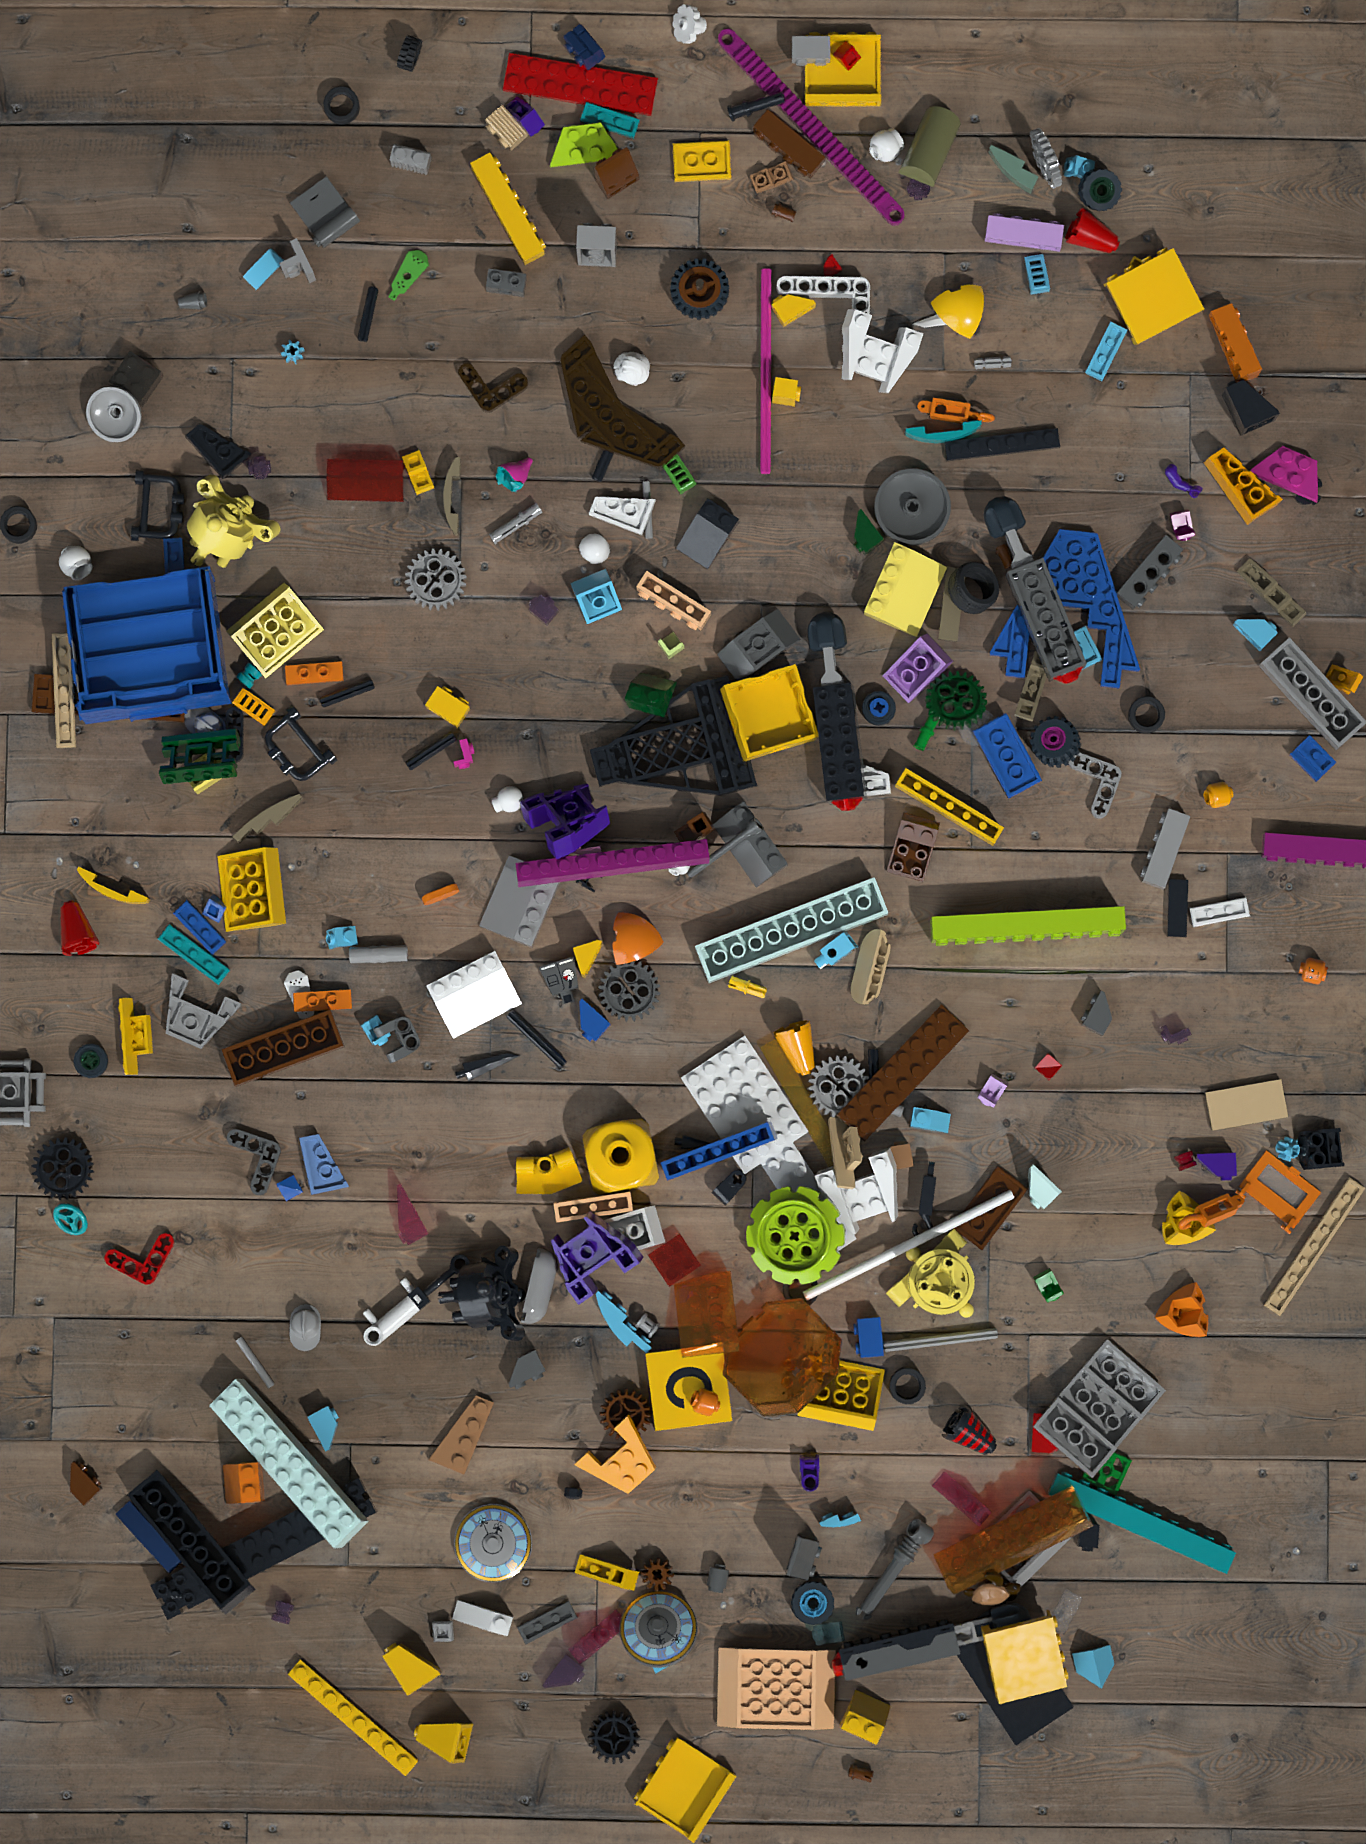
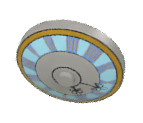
M486 1504L470 1511L458 1525L454 1539L455 1553L460 1565L471 1576L486 1582H500L515 1576L526 1565L531 1554L532 1536L528 1524L518 1512L505 1505Z

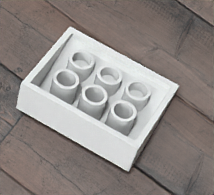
M495 951L427 985L453 1039L522 1004Z

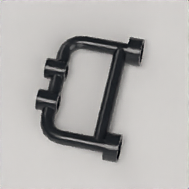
M136 469L135 484L143 485L140 526L131 527V541H139V538L169 539L177 532L178 523L183 522V512H179V506L184 505V493H181L180 483L173 476L144 474V470ZM151 482L170 483L173 486L170 529L165 532L147 530Z
M291 705L286 709L288 713L266 732L265 744L270 750L267 754L273 761L278 759L282 764L279 768L286 776L290 774L295 780L306 781L329 762L333 765L338 760L329 749L322 753L297 724L296 721L302 716ZM286 724L292 728L319 761L303 774L294 768L272 741L273 735Z

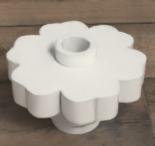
M683 4L678 8V14L674 15L673 20L674 36L677 41L691 44L696 40V35L706 30V20L700 16L697 7Z

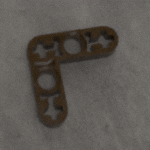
M465 363L458 370L460 379L481 410L486 413L493 412L525 391L528 387L527 377L523 374H515L490 391L473 365ZM465 368L467 370H472L470 374L474 380H472L469 384L467 383L470 381L468 376L462 375L464 373L463 369ZM516 379L524 380L523 387L517 385L514 387L516 392L512 393V389L508 384L511 383V386H514ZM480 383L483 386V390L480 393L473 392L472 386L474 384ZM506 388L509 391L508 397L501 398L498 395L499 390ZM495 393L496 398L500 402L496 403V400H494L491 403L492 407H484V400L487 399L488 401H491L492 399H494L492 395Z

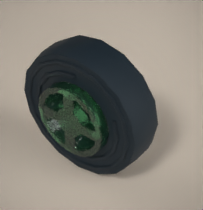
M86 1044L75 1053L73 1059L74 1067L83 1077L97 1078L107 1069L108 1055L99 1045Z

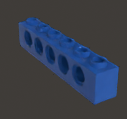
M770 1121L663 1161L661 1166L668 1181L772 1142L778 1138Z

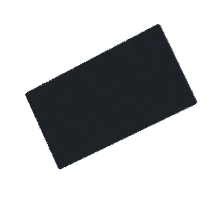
M1003 1601L1002 1603L996 1604L995 1606L1006 1604V1602ZM992 1608L974 1620L990 1617ZM984 1640L959 1646L960 1654L957 1657L1015 1745L1020 1744L1073 1708L1072 1703L1062 1688L999 1704L995 1695Z

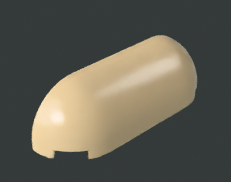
M880 929L870 931L863 939L851 984L852 998L859 1004H869L874 997H878L881 990L891 945L887 942L886 933Z

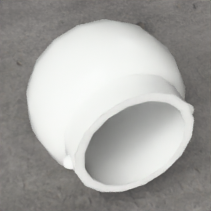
M895 129L881 130L871 138L869 150L874 159L890 162L896 159L900 151L903 150L904 142Z
M68 546L62 550L59 566L65 575L70 576L73 580H80L90 574L93 566L91 564V557L85 548L81 546Z

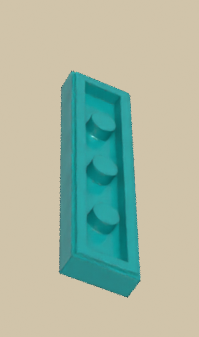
M168 924L158 938L160 942L218 985L221 984L230 972V969L170 924Z

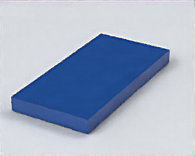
M1007 713L972 731L1008 799L1042 781Z

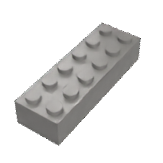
M1290 637L1259 665L1264 673L1335 750L1341 747L1366 724V720Z

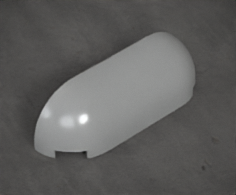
M538 1247L520 1323H536L545 1316L548 1309L557 1271V1263L554 1256L543 1248Z

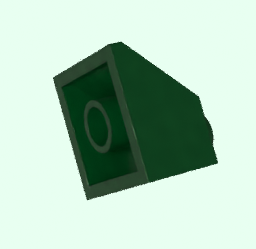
M640 673L630 682L624 700L631 709L664 717L677 682Z

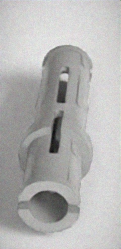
M534 503V505L523 512H518L519 515L492 533H489V536L497 544L524 524L528 525L530 520L543 512L538 504Z

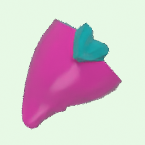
M527 457L518 462L501 464L495 474L498 485L503 484L511 492H517L526 482L533 460Z

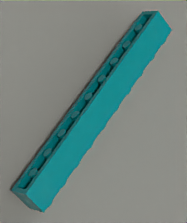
M1063 1471L1061 1475L1056 1473L1047 1495L1220 1572L1228 1573L1236 1555V1552L1232 1551V1546L1222 1543L1221 1546L1215 1544L1214 1538L1204 1535L1203 1538L1197 1536L1196 1530L1186 1527V1530L1179 1528L1180 1523L1171 1519L1168 1522L1161 1520L1162 1515L1153 1511L1150 1514L1143 1512L1144 1507L1135 1503L1132 1506L1125 1504L1126 1499L1117 1495L1114 1498L1107 1496L1108 1491L1099 1487L1097 1490L1089 1488L1090 1483L1081 1479L1079 1482L1071 1480L1073 1476Z

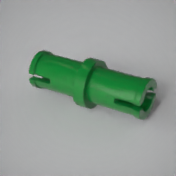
M934 715L928 716L924 726H921L920 734L913 747L920 751L925 750L930 737L934 735L933 731L939 721H932Z

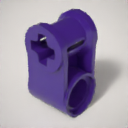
M816 1454L814 1457H803V1455H800L801 1485L805 1491L812 1492L819 1485V1454ZM809 1477L813 1478L816 1482L815 1486L811 1489L807 1488L804 1483L805 1479Z

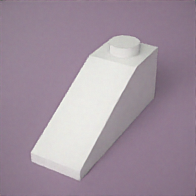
M457 1600L452 1619L508 1636L514 1616Z

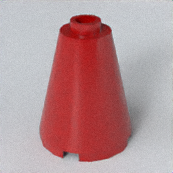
M1080 208L1076 213L1078 218L1075 221L1072 220L1065 236L1067 240L1065 242L1106 253L1115 252L1120 244L1118 236L1089 211Z
M73 900L63 903V906L60 908L62 954L72 956V952H77L78 955H82L97 948L96 944L99 945L100 943L80 904Z

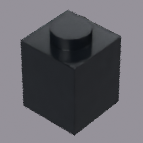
M1079 1523L1077 1546L1082 1547L1081 1551L1093 1552V1548H1098L1099 1524Z

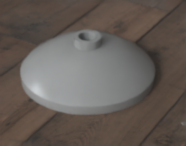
M117 386L103 387L97 390L87 403L86 416L91 429L102 439L110 442H123L131 438L138 431L142 420L141 409L135 397L127 390ZM116 408H119L121 413H118Z

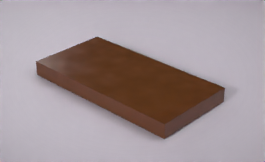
M997 1166L963 1212L1008 1190H1011L1014 1199L953 1229L980 1250H983L1027 1192L1028 1188Z

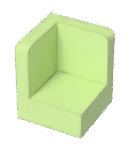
M674 632L664 639L658 640V645L668 659L684 649V644L679 641Z

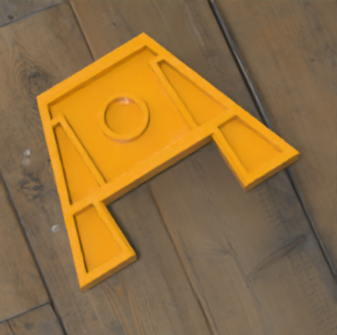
M628 1414L614 1428L626 1441L622 1447L603 1464L590 1451H587L574 1464L627 1494L656 1469L645 1444Z

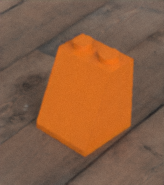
M259 1462L223 1465L226 1504L265 1500L262 1465Z

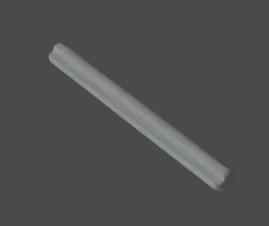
M996 1328L885 1341L883 1342V1349L885 1352L996 1339L998 1338V1332Z

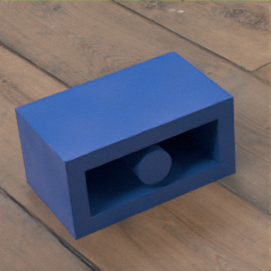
M881 1318L857 1319V1323H853L854 1335H858L859 1343H855L856 1354H860V1358L884 1356Z

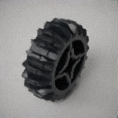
M615 1710L612 1712V1717H609L608 1711L605 1712V1719L599 1715L598 1719L601 1722L598 1723L595 1720L592 1722L596 1729L589 1728V1731L594 1733V1735H588V1739H594V1742L589 1743V1747L596 1746L592 1753L595 1754L599 1751L598 1759H601L603 1755L606 1756L605 1763H608L609 1757L612 1758V1764L616 1763V1758H619L620 1763H623L622 1756L625 1755L629 1760L630 1755L628 1752L636 1753L632 1746L639 1747V1743L634 1742V1739H640V1735H634L635 1732L639 1731V1728H632L636 1721L634 1720L629 1723L630 1715L623 1719L624 1712L622 1711L619 1717L616 1716ZM611 1722L610 1732L598 1734L600 1728L605 1723ZM617 1722L624 1724L630 1734L620 1733L617 1728ZM613 1727H615L616 1735L620 1736V1739H617V1742H615V1747H613L612 1739L608 1737L609 1734L612 1735ZM598 1740L609 1742L611 1753L605 1751L600 1746ZM630 1740L627 1748L617 1753L618 1743Z

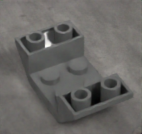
M777 609L734 638L717 656L736 681H740L753 676L755 671L782 651L788 650L801 639Z

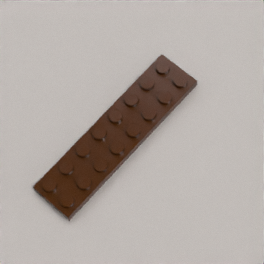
M941 1004L836 1116L848 1127H857L858 1135L865 1142L959 1043L969 1030Z

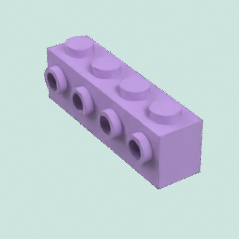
M994 213L988 216L985 242L1060 252L1064 225H1060V222L1057 221L1044 223L1040 219L1031 218L1029 221L1022 220V217L1019 216L1007 218L1002 214Z

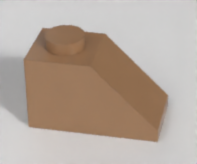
M905 1141L894 1142V1146H891L890 1149L896 1162L897 1170L913 1167L910 1143L905 1144Z

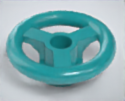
M62 1203L54 1208L53 1218L61 1230L70 1235H81L87 1230V1218L79 1207ZM62 1209H68L67 1212H59ZM60 1219H63L68 1224H70L71 1228L64 1225ZM81 1219L82 1227L79 1229L78 1221Z

